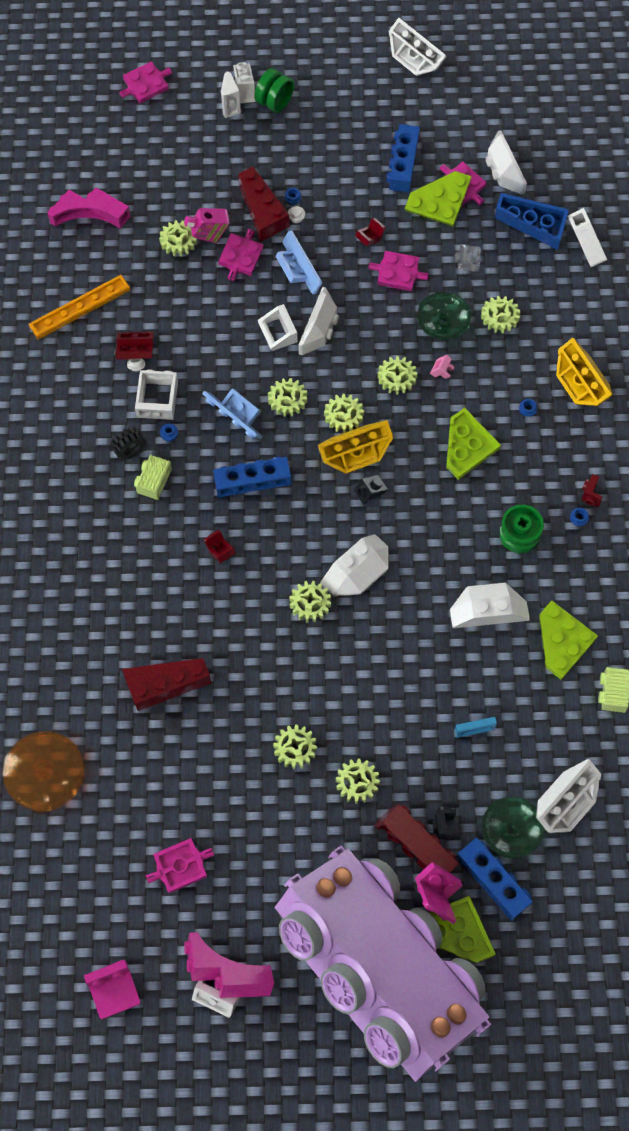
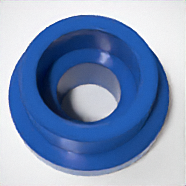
M290 188L286 191L284 199L288 204L295 205L301 201L302 195L298 189Z
M525 399L519 405L520 413L526 417L535 415L538 409L537 404L532 399Z
M174 424L163 425L160 429L161 438L168 442L175 440L178 436V428Z
M576 508L571 512L570 520L576 526H584L589 520V514L584 508ZM576 516H581L582 520L577 519Z

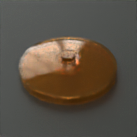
M50 731L32 733L20 739L8 752L3 765V781L8 793L19 805L33 811H50L65 805L76 795L84 778V762L77 746L66 736Z

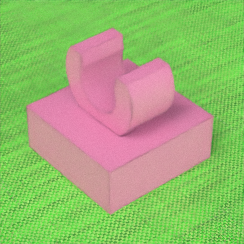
M448 355L438 358L430 374L435 378L440 375L445 379L449 378L451 375L447 370H454V366L450 364L452 358Z

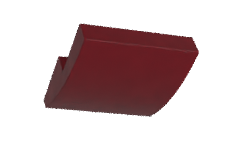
M154 331L117 334L116 359L152 358Z

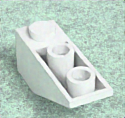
M241 62L233 65L235 81L240 95V104L256 102L254 99L255 87L250 63Z
M584 208L568 215L590 267L606 261L607 258Z

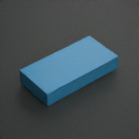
M491 717L457 724L455 735L459 738L493 731L497 724L496 718Z

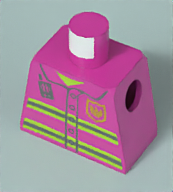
M200 208L194 217L186 216L184 220L185 227H191L194 238L213 243L218 242L230 224L227 209Z

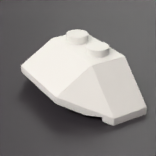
M400 18L396 20L389 30L392 57L416 76L437 70L447 57Z
M500 130L488 149L486 157L487 166L491 167L493 178L497 180L499 186L519 194H525L527 182Z
M325 287L321 289L299 342L300 355L325 346L327 339L330 340L332 337L333 325H336L338 322L337 306Z
M375 534L361 538L333 563L320 583L324 588L328 589V592L333 597L362 594L388 570V546Z
M506 583L467 586L450 609L452 628L530 620L527 601Z
M587 759L564 771L538 800L536 818L549 833L571 832L596 803L601 773L591 760Z

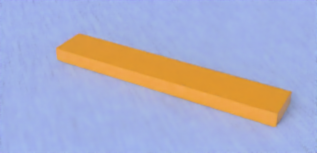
M119 275L29 323V327L39 340L130 291V286L123 276Z

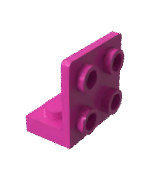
M432 862L415 877L418 886L417 890L422 896L423 906L429 912L433 911L442 920H447L454 924L456 918L448 898L463 885L460 879Z
M124 959L83 975L86 984L90 988L101 1020L140 1005L141 1002L128 964Z

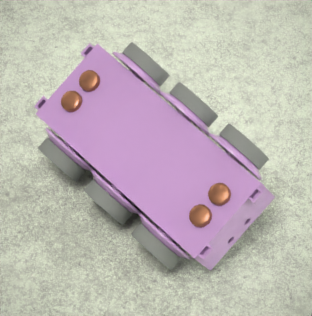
M341 845L329 855L328 858H332L330 861L303 878L296 874L284 885L289 888L274 907L283 918L279 924V934L287 951L295 958L306 961L319 977L323 993L329 1003L336 1010L348 1014L364 1033V1041L371 1055L387 1068H395L401 1064L416 1082L434 1066L436 1067L435 1071L445 1065L450 1060L447 1055L468 1039L475 1031H477L478 1034L476 1036L478 1037L492 1025L487 1020L489 1015L479 1005V1000L485 994V984L477 968L469 961L462 958L443 961L437 955L436 950L442 943V933L434 917L421 908H413L408 911L400 910L395 905L394 900L400 894V883L397 875L386 862L379 859H372L369 862L359 861L349 849L345 850Z

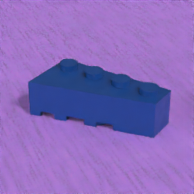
M501 193L496 207L495 218L558 250L569 209Z

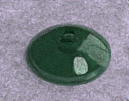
M437 292L427 296L420 303L417 320L419 326L427 335L436 339L449 340L459 337L468 329L471 322V310L462 297L450 292Z
M504 797L493 802L485 811L481 826L483 838L490 849L500 856L513 859L525 857L536 850L543 838L544 827L536 818L537 808L527 800L519 797ZM513 828L515 833L510 834L507 829Z

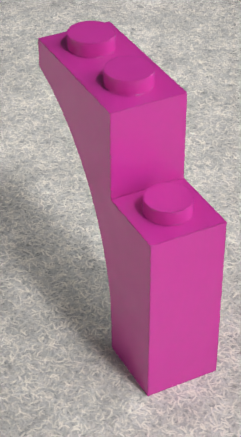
M98 188L88 193L86 199L68 190L48 211L50 224L55 227L72 219L94 218L109 222L121 229L131 217L129 206Z
M198 932L189 933L188 941L184 942V953L188 955L187 972H191L192 981L215 980V989H219L220 998L271 995L274 985L271 965H246L229 960L212 950L202 940Z

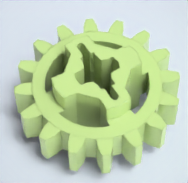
M175 220L173 225L169 222V227L163 226L159 240L162 249H166L167 254L172 252L173 256L176 253L182 256L183 252L189 254V249L194 250V245H197V238L192 236L191 227H185L183 220L181 223Z
M497 296V300L491 297L490 303L486 301L484 307H482L481 319L484 320L483 325L488 324V330L494 328L495 333L498 330L504 333L505 329L510 332L511 327L515 328L520 319V310L517 309L518 304L513 305V299L507 301L506 296L503 299Z
M396 356V360L389 357V362L384 360L383 366H379V384H383V390L389 388V393L393 390L396 395H398L399 391L406 393V388L411 390L412 385L416 384V366H412V361L406 362L405 357L402 360H399V356Z
M283 378L282 383L276 381V387H270L268 404L271 405V410L276 409L277 415L283 412L284 417H286L287 413H290L292 417L293 412L299 414L300 408L305 409L307 390H304V385L299 386L298 380L293 383L292 378L288 382Z
M342 394V398L335 395V400L330 398L329 404L325 405V422L329 423L330 428L335 426L336 432L339 429H342L343 433L346 432V429L351 431L353 426L358 428L359 422H363V405L358 404V398L352 400V395L348 398L345 397V394Z
M305 581L303 587L298 584V590H292L293 596L289 597L291 602L290 609H294L293 615L299 614V620L304 617L306 618V623L309 622V619H313L316 622L317 617L323 619V613H329L328 608L331 607V595L327 594V588L322 590L321 583L316 586L315 581H312L311 585H308V582Z
M295 725L294 729L287 726L286 732L281 729V736L276 735L275 740L278 743H273V747L277 749L274 751V754L279 756V763L285 761L284 765L286 768L289 764H292L293 769L296 768V765L303 768L304 762L310 764L309 757L315 758V753L312 751H317V746L313 745L316 743V738H311V731L306 733V727L299 730L298 725ZM288 738L287 743L283 744L284 740ZM293 744H296V746L298 747L297 750H295L294 747H292ZM308 748L307 753L302 756L303 751Z
M359 758L357 763H354L351 759L349 766L343 763V770L338 769V775L341 777H336V782L340 783L337 785V790H342L341 797L347 795V801L349 802L353 798L355 799V804H358L359 799H362L365 803L367 796L372 799V792H378V788L375 785H380V780L376 779L379 777V773H373L375 766L368 767V761L366 760L362 764ZM366 773L369 774L371 782L366 778ZM358 778H360V779H361V782H358V784H355V783H354V780H357ZM344 780H346V782L349 783V790L345 786Z

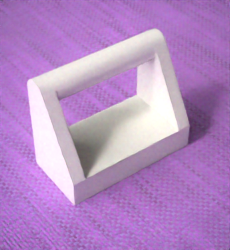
M230 72L224 74L221 88L222 109L225 118L241 114L239 90Z
M284 304L277 306L258 320L271 351L298 342L297 331ZM279 319L286 335L275 342L266 323Z
M206 980L198 981L192 1000L230 1018L240 997L220 998L219 990L206 985Z

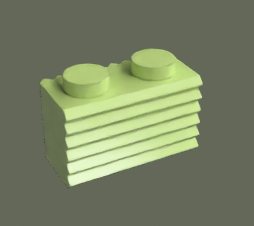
M150 455L148 460H144L141 467L142 473L136 477L134 486L138 494L159 500L172 467L169 460Z
M606 667L604 673L600 675V684L603 685V691L599 692L598 703H602L601 710L625 713L629 703V670Z

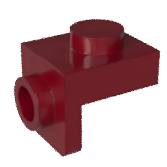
M372 218L369 226L357 230L355 236L362 244L370 246L381 241L386 227L376 218Z
M592 474L590 480H585L582 490L585 491L581 500L589 506L599 507L603 497L594 493L599 480V476Z
M219 530L204 539L209 553L219 563L236 554L234 548L224 539Z

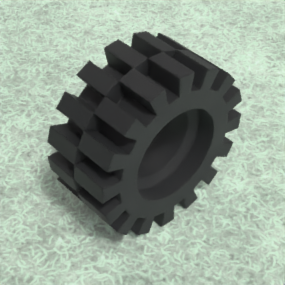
M129 427L128 430L124 429L122 433H117L118 436H114V440H111L110 444L119 460H126L127 458L129 460L132 456L135 457L137 453L140 454L142 452L141 449L145 448L147 441L138 428L133 427L132 429V427Z

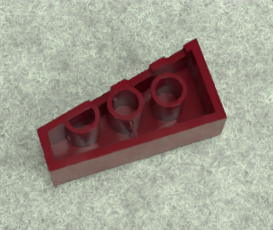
M252 166L239 173V187L260 242L290 227L289 213L255 168Z
M203 658L122 669L137 711L211 684L210 674Z
M398 804L389 808L375 823L374 826L378 830L383 828L387 832V838L390 841L402 845V851L412 859L417 858L416 863L423 870L432 862L449 873L457 866L456 856L450 850H445L440 845L441 841L435 835H430L425 830L426 826L421 821L415 820L411 816V811L406 806Z

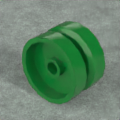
M270 68L258 81L254 99L262 106H267L269 110L279 113L291 100L295 82L287 75H282L280 71Z
M525 504L509 508L504 513L499 531L500 540L504 547L515 553H527L534 550L539 544L543 531V517L535 508Z

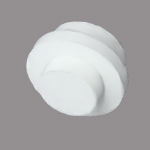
M299 206L292 207L288 211L289 219L293 223H300L305 218V211Z
M129 359L127 367L132 371H140L145 367V361L143 359Z

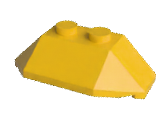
M574 338L558 349L559 356L556 376L575 404L599 406L613 395L608 381L590 355Z
M384 420L331 437L320 443L318 448L323 463L346 474L379 462L392 441L393 435L388 420Z

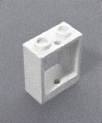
M140 370L135 404L137 418L173 420L178 387L176 372ZM146 384L171 385L169 404L144 403Z

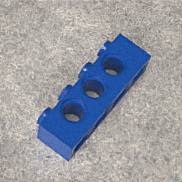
M399 124L398 131H395L394 141H396V145H392L391 152L394 158H390L389 169H391V172L387 174V182L390 183L389 190L410 192L419 139V126Z
M275 457L271 460H257L254 463H239L231 467L221 466L213 469L218 498L291 485L287 457ZM268 471H274V473H272V474H268V473H266V472H268ZM255 474L256 476L249 477L248 475ZM232 477L238 478L236 480H230V478Z
M475 838L457 854V859L512 922L531 906L533 902L531 900L532 896L525 888H520L517 884L518 880L511 872H506L502 861L497 856H492L488 845L483 840L479 841L478 838ZM483 858L487 861V865L479 866L476 860ZM498 874L501 881L498 883L493 882L490 875ZM512 890L515 898H507L504 891Z

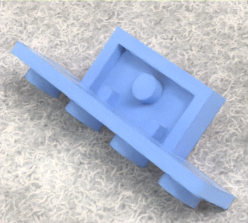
M288 231L283 240V245L287 251L278 252L275 257L290 283L305 282L311 293L316 294L322 285V281L293 231Z
M232 388L222 402L209 392L204 391L202 393L207 397L205 400L210 405H216L220 408L218 411L225 417L230 416L233 419V424L239 428L243 427L246 429L245 433L252 439L255 437L262 439L263 436L250 426L261 410Z

